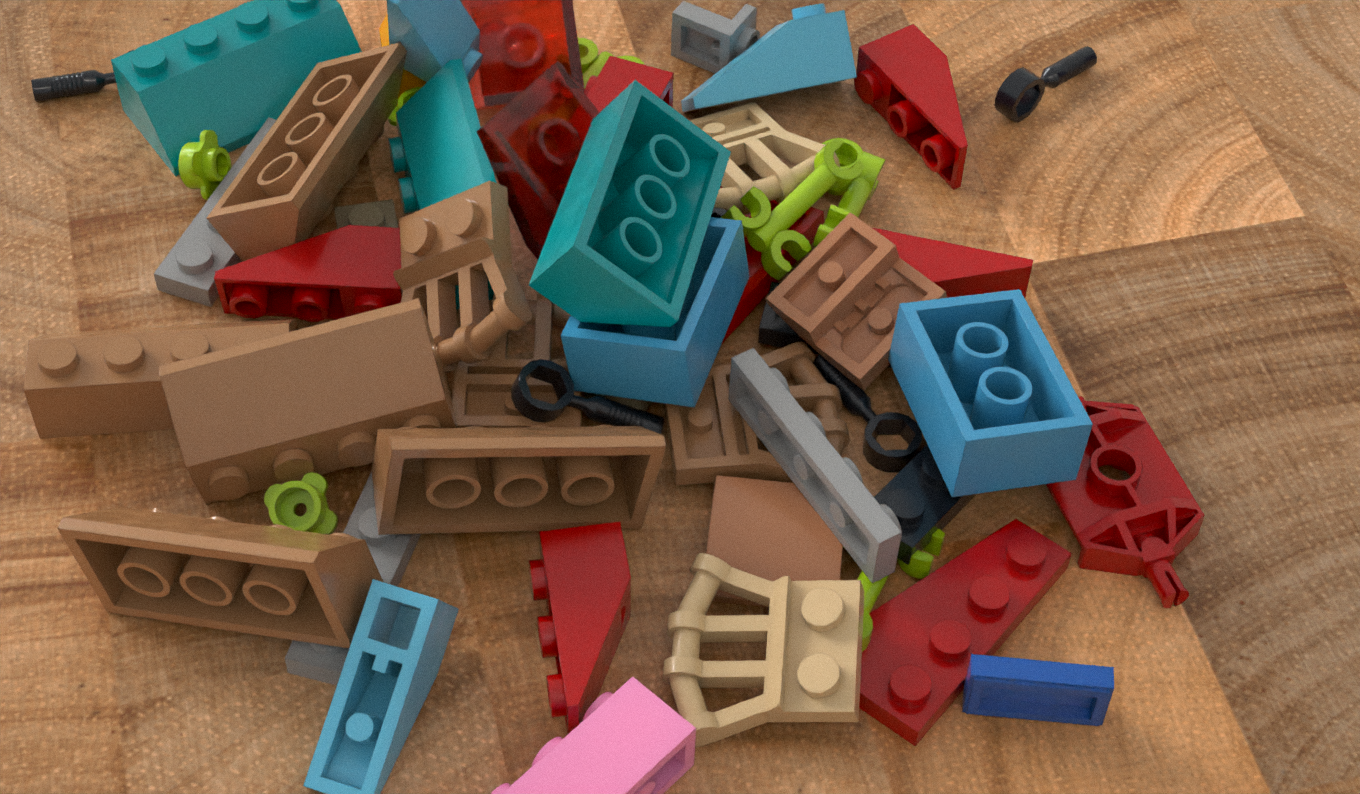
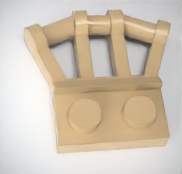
M755 102L689 120L731 151L721 183L723 188L719 189L714 208H723L728 211L735 205L743 215L751 212L743 205L740 199L753 186L760 189L768 197L769 201L776 200L780 204L815 170V156L825 146L819 142L786 131ZM834 152V161L840 167L839 159ZM779 158L793 162L797 165L789 169V167L785 163H783ZM750 166L762 179L752 181L741 169Z
M706 553L697 554L690 568V572L694 577L677 611L668 615L667 635L673 639L672 656L664 660L663 681L671 687L679 715L696 728L695 748L767 722H859L864 589L861 580L791 581L790 576H783L776 581H769L733 568L713 555ZM718 589L769 607V615L706 616V613ZM767 642L766 660L702 661L699 659L700 643ZM764 687V693L719 711L710 712L707 710L700 688Z

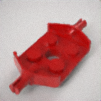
M1080 396L1078 398L1093 425L1076 480L1046 484L1081 547L1077 564L1081 569L1131 576L1143 575V577L1149 579L1164 608H1171L1173 603L1176 607L1189 597V592L1172 567V563L1198 535L1205 515L1139 407L1133 404L1085 401ZM1111 465L1115 469L1126 471L1130 478L1126 480L1109 479L1098 468Z

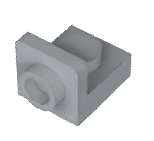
M683 1L672 12L671 56L712 73H717L760 39V32L756 30L757 8L745 4L731 20Z

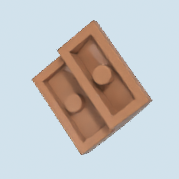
M850 212L765 299L767 304L803 340L843 375L865 391L890 365L888 357L899 304L947 298L945 290L899 258L897 247L894 243Z
M716 475L706 554L723 560L733 568L769 581H776L783 576H790L791 581L840 580L843 545L794 483ZM718 589L712 601L767 607Z

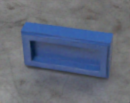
M971 654L963 688L962 712L974 715L1100 726L1103 724L1114 691V667Z

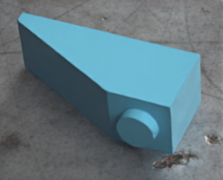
M387 0L389 45L401 42L407 50L404 69L423 81L428 82L449 60L461 58L469 83L482 62L483 54L478 52L480 29L461 1Z
M824 3L792 9L793 20L776 25L681 100L682 111L686 112L856 78L845 10L826 13Z
M372 580L303 785L304 787L325 794H381L437 677L459 610L458 608L433 597L378 580Z

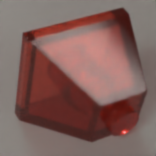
M460 0L480 29L478 52L483 54V59L469 82L476 110L584 95L585 87L573 0Z

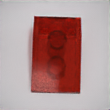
M559 61L551 65L476 131L499 184L507 187L508 205L522 238L537 260L543 249L592 119L600 113Z

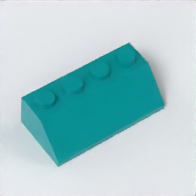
M253 0L210 19L193 24L186 29L155 42L140 46L131 52L111 59L123 111L174 176L180 175L178 160L182 147L188 142H200V133L203 130H213L217 135L219 147L225 148L228 153L249 144L268 117L278 119L317 63L359 53L362 50L341 5L336 0Z
M462 59L449 60L396 112L398 137L388 138L394 173L404 171L406 176L405 178L398 179L404 214L416 212L487 181L497 183ZM488 280L489 300H492L494 292ZM459 285L455 286L456 310L460 309Z
M634 80L592 119L528 286L580 322L655 327L673 326L679 320L731 151L638 81Z

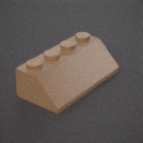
M401 42L320 62L315 65L207 217L208 221L242 262L308 239L317 224L330 214L333 209V200L343 185L356 175L359 170V161L369 146L384 133L383 125L397 106L407 50Z
M419 298L158 366L159 377L186 469L206 505L223 500H236L246 494L268 489L273 484L282 485L289 481H301L303 476L310 472L322 475L349 467H360L373 462L377 429H398L401 427L458 428L448 378Z
M297 317L52 333L28 341L23 390L39 438L175 429L159 377L158 366L298 330Z
M537 425L507 428L469 426L465 428L401 427L398 429H377L371 472L378 535L548 531L619 521L621 522L622 529H641L666 449L665 438L663 435L641 426L597 425L594 427H548Z
M114 507L63 517L57 528L108 613L350 648L372 580L383 582L365 539H358L345 533L328 535L298 531L278 524L268 527L232 522L229 519L218 516L207 519L172 514L157 508L147 511L124 507Z

